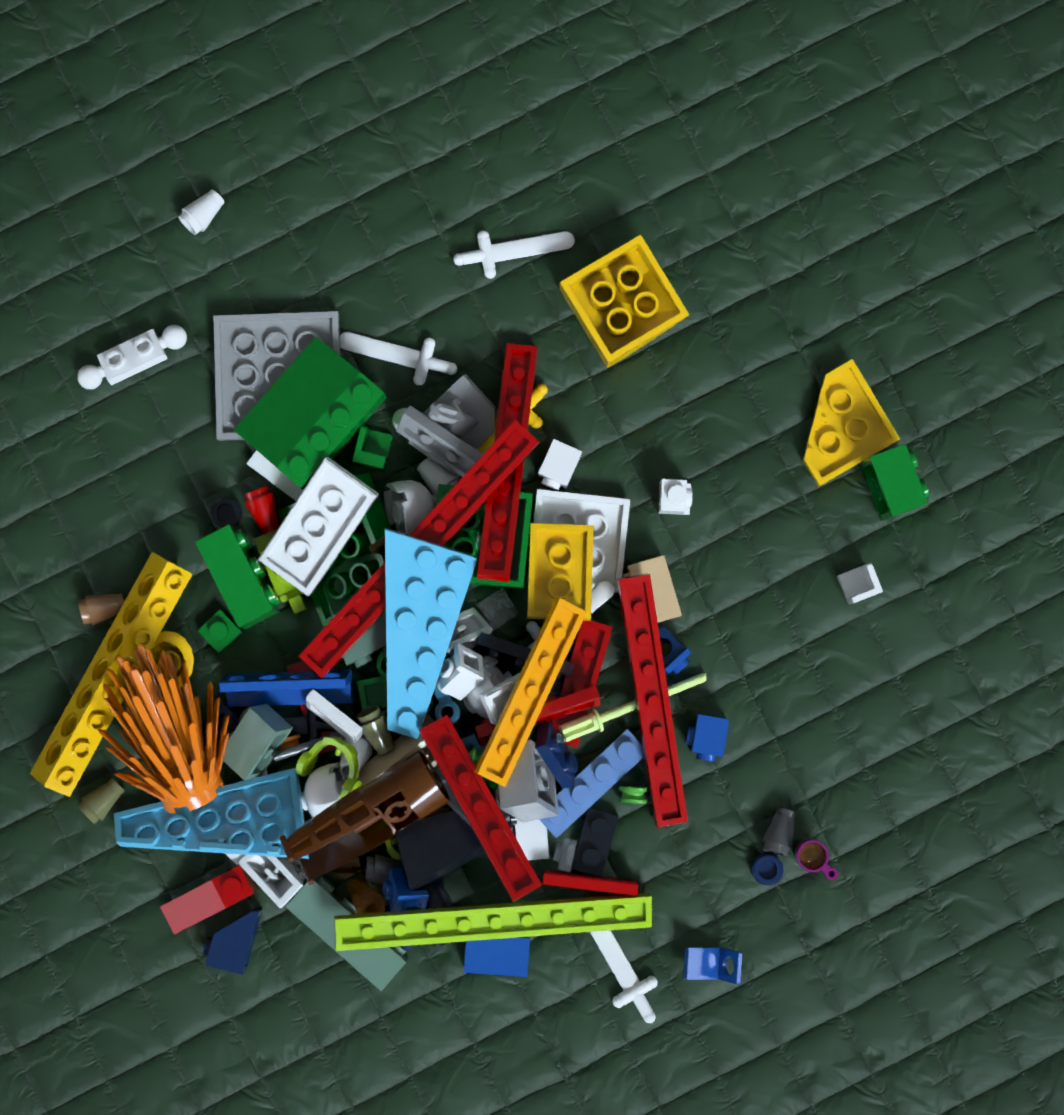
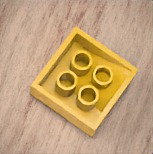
M641 235L560 282L559 290L606 368L634 353L689 316L688 311Z

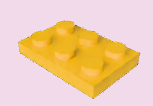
M530 523L527 619H546L557 597L586 611L587 613L583 621H591L594 525Z

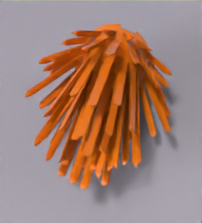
M139 644L134 649L139 666L136 663L130 665L128 661H124L120 655H117V661L122 670V678L127 688H123L114 671L107 668L112 681L126 704L127 712H125L111 688L105 683L103 688L109 698L103 699L123 728L119 730L120 735L152 772L105 730L99 729V733L118 751L111 746H106L105 748L145 781L130 772L123 774L118 772L114 774L115 776L161 800L164 809L169 813L175 814V808L185 806L188 807L189 811H192L214 800L218 796L217 788L219 786L224 787L220 772L229 741V733L226 734L229 714L223 718L217 748L220 697L215 700L213 714V684L209 682L207 685L205 749L200 700L198 696L193 697L186 660L182 663L183 671L181 678L187 708L172 656L170 654L165 655L164 649H162L160 653L161 659H159L160 672L150 650L147 649L146 651L144 646Z

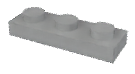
M411 405L403 413L396 432L462 477L481 458L482 454L477 449L472 448L457 438L452 432L444 429Z

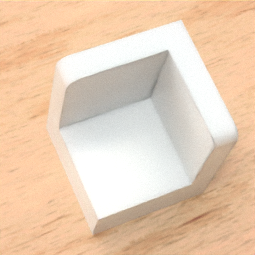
M872 563L837 576L848 605L883 592Z

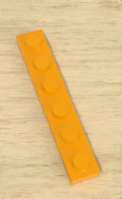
M555 598L474 773L506 787L584 620L586 611L562 598Z

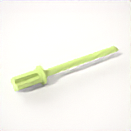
M706 673L698 674L669 686V696L705 682L707 680ZM636 700L598 714L597 710L592 708L590 709L591 713L559 725L564 742L596 730L599 732L604 731L602 723L636 710Z

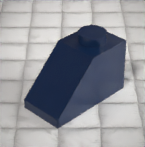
M255 908L219 929L213 934L212 938L207 937L203 949V956H207L205 965L243 975L248 967L263 909Z

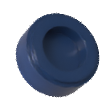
M760 854L752 862V876L762 885H774L783 876V864L773 854Z

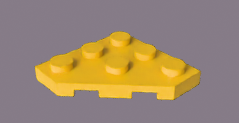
M853 359L827 373L823 378L802 460L818 487L900 440V437Z

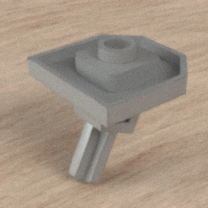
M466 374L459 378L424 412L425 415L475 449L496 431L497 408Z

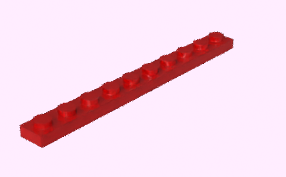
M514 420L415 528L410 536L445 546L540 442L520 423ZM385 562L299 655L321 678L327 675L386 610Z

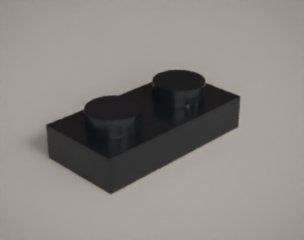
M591 807L587 810L571 869L602 877L617 826L618 815Z

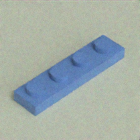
M626 729L575 777L574 786L564 788L557 793L559 816L539 820L555 838L560 836L644 757L643 745Z

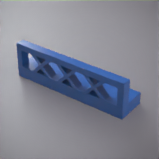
M351 669L330 670L323 678L315 671L228 673L219 682L220 692H226L227 707L258 706L268 704L269 706L306 705V697L313 689L331 704L352 703L354 700Z

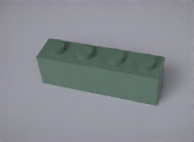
M321 876L319 879H314L315 883L313 885H309L307 881L287 904L286 908L335 950L334 916L358 914L359 908L349 898L344 897L342 900L333 892L335 886L325 877ZM402 946L336 951L380 991L386 987L408 960V957L404 955L407 950Z

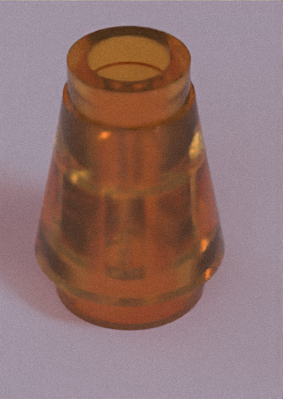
M355 879L350 883L348 890L356 914L385 912L384 897L363 879Z

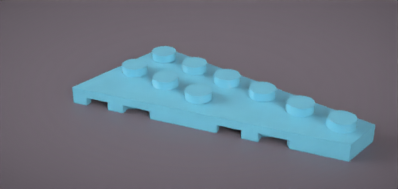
M385 528L387 730L418 739L419 730L422 728L478 558L471 554Z
M295 768L225 785L223 788L218 787L216 790L218 796L214 800L192 811H189L188 807L185 806L175 808V814L169 813L164 809L162 802H157L114 813L116 842L120 847L286 857L280 836L285 835L287 838L305 824L299 774L296 773ZM309 854L302 858L309 859Z

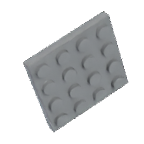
M338 311L213 316L217 440H244L234 431L235 427L315 337H318L340 355Z

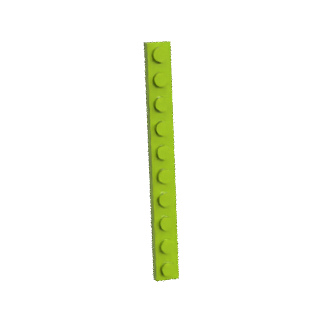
M649 893L637 894V896L613 895L334 916L335 950L346 951L652 927V896Z

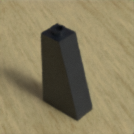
M455 811L416 820L394 834L409 891L424 889L485 852L472 827ZM510 815L508 825L513 832V825L517 824V820Z

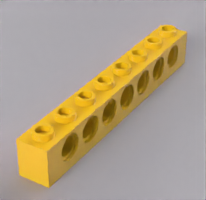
M154 552L150 554L29 773L44 787L68 797L71 796L103 738L99 733V729L107 731L114 718V714L103 699L109 698L103 688V684L105 683L111 688L120 704L123 701L107 668L113 670L121 686L127 688L122 678V670L118 664L117 655H120L124 661H128L130 665L136 663L139 666L134 649L141 644L146 651L147 649L151 651L158 635L189 582L192 573Z

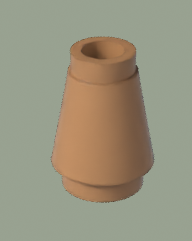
M122 593L86 595L85 599L78 600L83 624L92 623L93 626L117 615L124 603Z

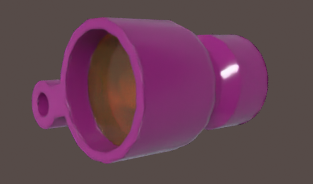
M814 839L803 840L797 844L794 853L796 862L801 868L808 872H818L821 870L824 877L829 880H835L838 877V871L827 864L829 854L824 844Z

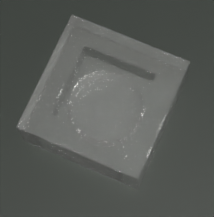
M564 836L563 843L556 842L553 861H558L557 868L559 870L571 871L577 843L576 838Z

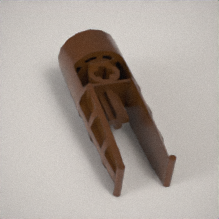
M419 750L366 785H361L307 821L287 838L285 835L280 836V841L288 862H293L309 854V859L302 858L300 862L309 885H313L315 878L350 862L386 842L398 831L450 802V797L437 772L426 756Z

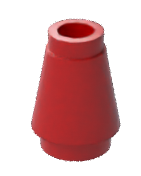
M268 486L244 494L247 501L244 504L259 528H261L263 534L280 527L274 494L269 491Z

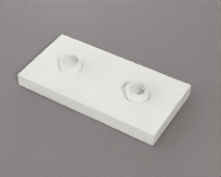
M324 458L258 560L305 595H312L379 493L331 458Z

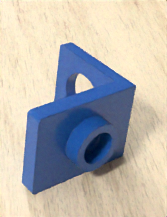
M662 626L659 629L660 638L669 640L672 646L669 655L663 657L665 674H669L672 671L677 674L690 662L687 657L692 652L688 648H684Z
M685 947L683 978L687 980L718 979L733 984H740L742 952L723 947ZM729 957L732 958L734 963L731 975L727 971V960Z

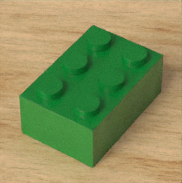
M227 525L195 542L239 628L248 629L280 612L277 605L281 603V600L274 587L266 585L263 577L267 573L261 561L251 556L249 549L253 548L245 531L242 532L240 528L237 529Z

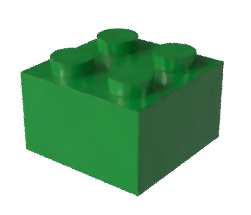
M906 444L870 456L860 463L881 522L928 504L926 497H929L928 487L923 479L919 480L915 470L918 467L916 456L912 449H907Z

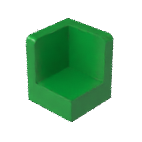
M361 426L352 462L357 466L385 472L393 440L392 435L369 430L368 427Z

